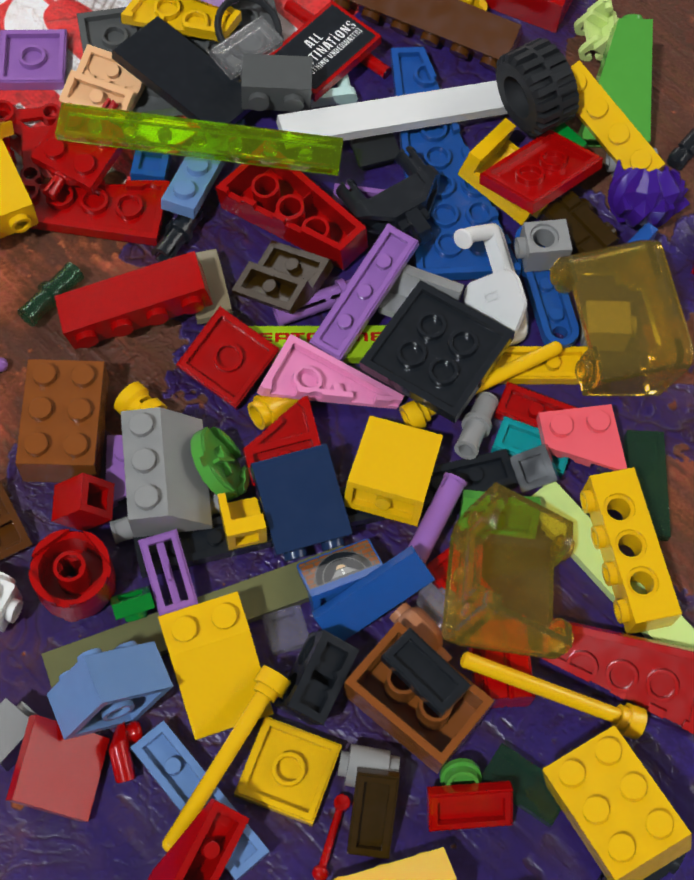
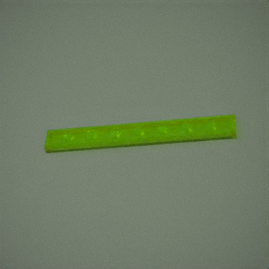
M63 102L55 131L57 140L335 176H339L343 150V138Z

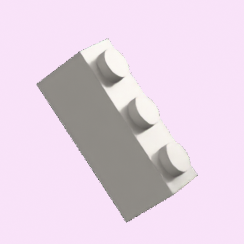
M161 407L121 411L128 522L134 538L158 535L177 529V532L212 529L209 487L197 471L191 454L190 441L194 433L203 429L202 419Z

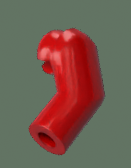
M135 720L127 724L124 721L116 726L109 747V756L116 783H123L136 778L130 744L136 743L143 737L139 721Z

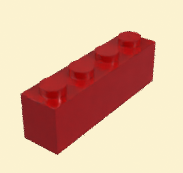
M195 251L54 296L62 332L74 349L90 348L99 341L115 336H127L134 330L149 325H161L167 322L168 319L183 314H195L203 310V308L213 305L205 273Z

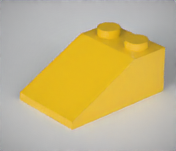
M238 591L158 616L195 741L234 728L256 693L253 690L257 684L254 679L261 670ZM269 702L259 719L274 714L271 702Z

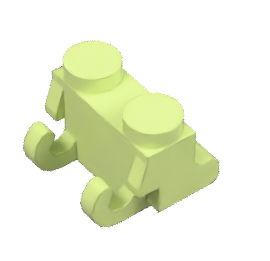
M598 0L587 9L585 14L574 22L575 33L586 37V42L578 49L579 58L583 61L592 60V54L588 52L590 50L597 52L595 53L596 60H602L611 29L619 19L616 11L613 10L612 0Z

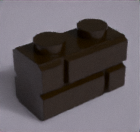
M571 190L541 212L539 221L566 219L573 248L569 261L582 275H586L595 269L598 264H602L614 254L620 240L615 227L609 222H603L594 213L592 204L585 198L580 199L574 191Z

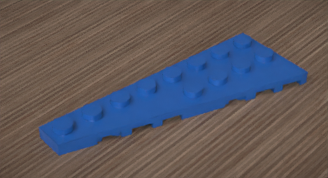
M424 47L391 48L390 60L395 96L440 89L436 81L437 75ZM458 122L400 131L401 150L403 149L409 157L410 155L406 151V147H414L424 163L435 167L440 173L438 193L430 212V219L427 220L432 229V240L418 246L413 254L414 267L449 280L479 279L492 274L493 271L483 241L474 242L469 249H461L454 241L455 231L461 228L465 229L470 226L496 223L501 227L496 207H492L488 198L457 175L470 152L469 147L465 146L460 135ZM403 170L404 179H406V178H408L409 176H408V175L405 173V171ZM504 234L515 272L520 277L521 263L516 261L510 247L511 241L508 234Z

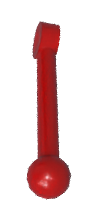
M339 794L334 799L335 813L319 864L312 870L314 880H326L328 878L327 864L342 815L350 807V798L345 794Z

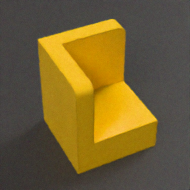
M225 492L217 494L229 550L267 542L266 523L256 497L228 503Z

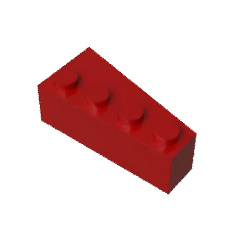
M267 142L261 145L215 187L222 209L307 252L330 259L334 266L342 270L346 269L368 248L366 226Z

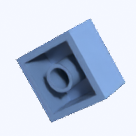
M129 641L117 646L114 650L102 652L100 648H94L80 654L77 657L78 662L70 670L59 676V682L47 693V697L64 740L114 728L124 721L125 724L137 721L173 687V684L155 641L138 645L136 641Z

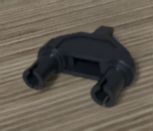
M406 147V151L410 155L409 157L402 149L395 159L396 163L401 166L409 177L379 194L366 198L352 179L346 180L347 185L350 187L349 190L343 182L337 187V196L341 198L350 213L366 226L367 233L380 235L386 225L390 224L404 233L408 231L413 238L419 241L420 246L432 240V229L427 220L430 219V212L438 193L440 173L435 167L426 165L416 153L414 147Z

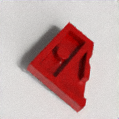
M308 396L298 400L242 449L252 486L256 484H253L249 470L251 463L321 445Z

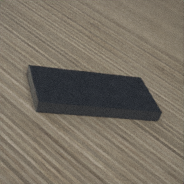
M159 16L112 50L113 60L215 140L251 111L250 109H242V81Z

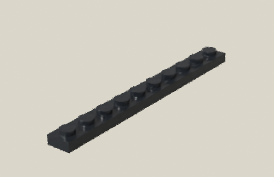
M503 449L478 455L471 460L461 459L435 465L422 511L427 510L445 472L452 473L467 482L466 487H464L465 490L499 493L515 489L518 481L507 450ZM346 487L340 488L343 500ZM463 491L457 502H461ZM345 507L351 528L387 520L384 517ZM221 516L212 518V529L178 532L188 567L273 547L267 523V542L233 550L228 549ZM151 536L133 537L142 578L148 577L138 540ZM166 541L164 545L172 571L179 570L172 541ZM156 544L149 546L156 575L164 573Z

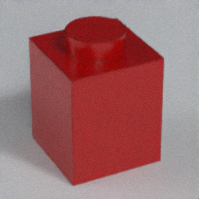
M81 473L54 485L51 522L86 531L111 521L113 517L115 483Z

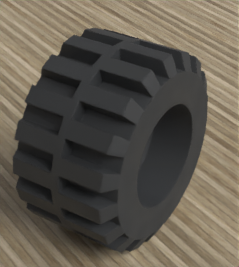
M537 38L503 54L497 60L496 82L500 98L510 118L521 131L532 137L538 136L576 116L579 108L576 80L566 58L555 44H551L545 38Z

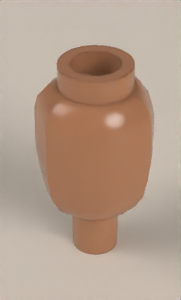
M405 602L391 614L389 618L394 624L398 621L407 629L411 628L448 663L453 659L442 647L444 639L442 631L424 609L411 607Z

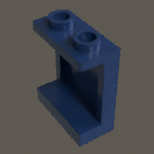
M327 443L251 463L249 470L260 498L273 545L274 558L283 556L285 562L308 556L306 551L308 548L321 545L322 551H327L345 545L344 538L349 537L353 533Z

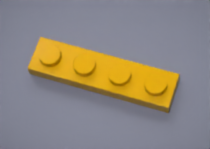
M579 60L572 65L571 70L574 74L579 94V108L576 116L613 161L617 164V161L621 160L623 170L630 167L632 169L645 168L649 172L656 168L660 171L663 170L666 163Z

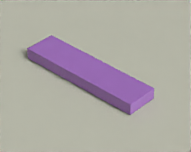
M387 224L309 343L343 362L418 248L419 241Z

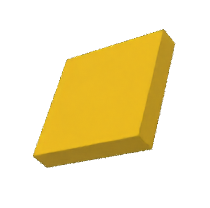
M265 716L234 796L313 826L342 745Z

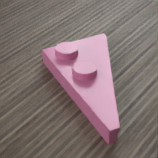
M292 334L289 335L257 391V394L268 397L300 400L302 397L308 396L309 401L397 409L404 398L403 394Z

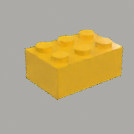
M615 725L542 769L546 787L607 880H643L691 850L692 833Z

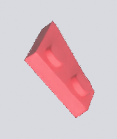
M612 404L538 413L536 421L541 444H548L552 456L559 458L567 457L575 463L590 467L592 463L613 471L627 469Z

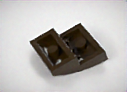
M272 240L258 264L251 261L248 262L232 288V292L241 297L293 314L314 296L331 273L334 265L328 258Z

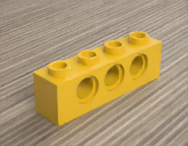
M635 468L590 475L580 492V502L584 513H589L593 524L591 527L592 542L596 549L601 550L604 560L602 574L606 585L612 586L616 600L613 602V608L618 623H623L626 634L672 626L682 615ZM607 510L618 511L622 515L623 520L612 518ZM619 545L630 547L635 556L629 557L624 555L620 551ZM630 582L641 583L646 589V594L635 592Z

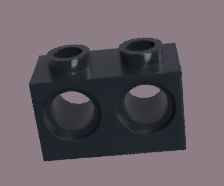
M325 630L309 633L287 678L291 684L284 696L277 698L274 706L308 725H324L359 649Z

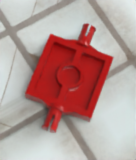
M106 98L97 113L87 112L68 102L31 155L33 163L48 170L53 176L42 190V193L47 198L55 200L65 184L78 186L93 194L130 141L128 132L109 122L119 108V105L114 100L111 102L110 98Z

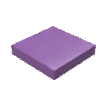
M67 29L0 30V90H63L67 78L69 39Z

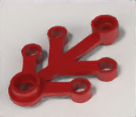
M0 100V122L12 121L14 135L21 139L23 168L20 171L21 180H35L37 184H42L43 182L41 170L33 163L31 155L60 115L61 109L57 104L48 103L42 107L17 109L9 101ZM51 113H55V114H56V115H54V116H52V117H48V116H47L48 114H51ZM42 120L46 126L29 127L24 122ZM11 136L3 138L2 140L16 166V156L11 149ZM29 175H36V177L32 179L27 178V176Z

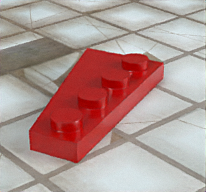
M550 617L542 654L543 660L587 682L591 681L624 700H630L646 708L648 712L662 719L666 718L680 725L682 729L694 734V649Z

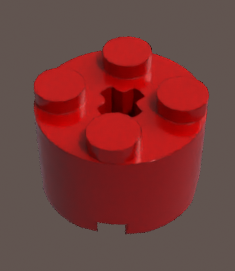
M62 529L47 535L34 548L31 556L29 579L42 605L50 613L65 621L76 622L95 615L108 604L116 591V574L106 546L96 535L84 530L80 532ZM71 572H74L76 574L75 577H70L67 575Z

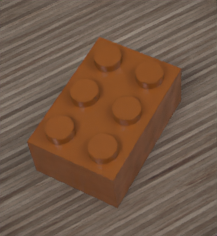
M28 359L15 461L23 482L60 483L81 473L101 478L110 384L104 361Z
M397 621L344 682L343 695L438 775L443 766L451 759L486 716L495 700L448 663L471 687L440 718L380 660L381 656L408 630Z

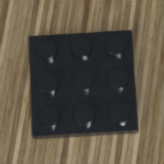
M420 280L361 359L360 369L451 422L456 423L514 339L515 332Z

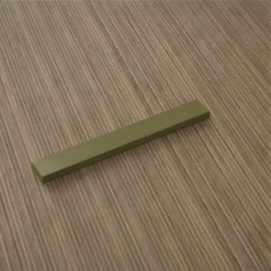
M344 546L335 547L197 597L198 604L238 591L249 624L309 602L307 590L297 571V564ZM155 612L142 619L119 625L42 653L41 656L51 687L53 688L59 682V676L62 673L70 670L78 662L77 657L90 649L100 648L104 652L114 650L117 646L129 641H136L137 645L155 641L160 656L167 654L168 650L158 620L159 613Z

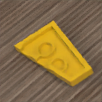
M132 0L120 14L122 24L144 27L159 16L182 35L219 42L214 28L215 15L219 7L200 0ZM231 6L225 10L221 21L225 40L228 39L242 21L241 11Z

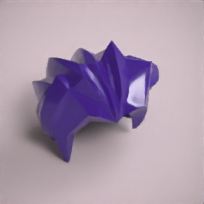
M618 160L609 185L608 203L611 212L619 223L626 222L628 226L633 228L636 225L643 226L649 222L658 229L672 216L690 204L684 197L689 189L685 188V181L681 179V173L674 168L670 171L669 167L665 166L663 172L657 168L650 172L645 168L632 169V167L623 170L621 160Z

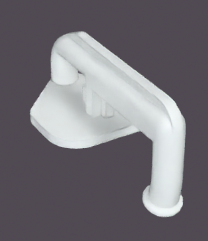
M489 223L458 229L454 233L456 245L461 249H469L474 242L483 241L493 271L492 274L474 280L466 286L464 291L465 305L514 331V339L509 346L522 342L526 338L529 328L527 299L521 280L515 272L501 227L496 223Z

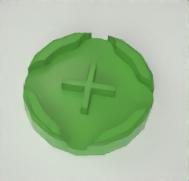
M205 427L194 433L190 441L192 458L197 471L209 489L216 495L225 492L228 501L246 493L249 486V473L246 465L240 466L238 458L241 457L240 450L233 440L224 431L216 427L210 429Z

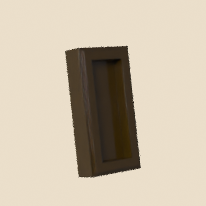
M357 767L347 854L389 859L400 772Z

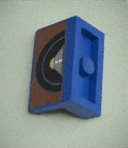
M369 539L360 540L297 564L298 574L308 593L311 612L383 565Z

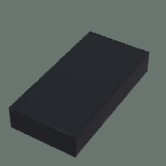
M411 628L380 659L440 718L471 687L457 671Z

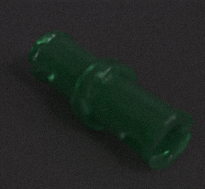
M67 262L49 281H43L38 285V291L17 310L18 315L25 323L34 327L53 307H57L54 296L71 291L76 284L84 279L82 271L75 264Z

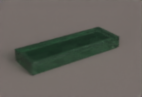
M627 430L624 435L627 468H635L658 541H668L671 537L664 432Z

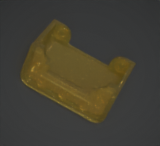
M638 240L563 256L550 268V281L559 293L573 291L588 349L575 366V376L580 383L583 396H659L690 368L694 357L693 343L667 258L659 241Z
M495 482L462 514L451 534L442 623L443 639L461 647L547 659H556L561 655H565L572 647L574 634L572 633V626L569 621L563 618L553 620L554 567L561 561L567 560L574 550L573 522Z

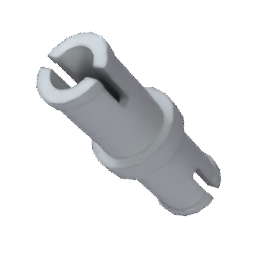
M485 391L478 393L471 411L464 416L461 423L463 430L454 446L455 452L461 458L470 460L476 458L483 438L489 435L492 428L491 419L499 404L494 394Z

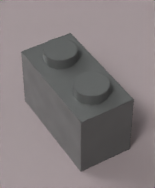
M243 53L242 109L288 111L292 113L311 110L313 57Z

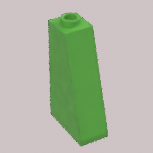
M628 14L619 18L611 29L596 80L649 143L651 141L653 19H643L639 14ZM581 123L578 135L588 143V148H603L585 125Z

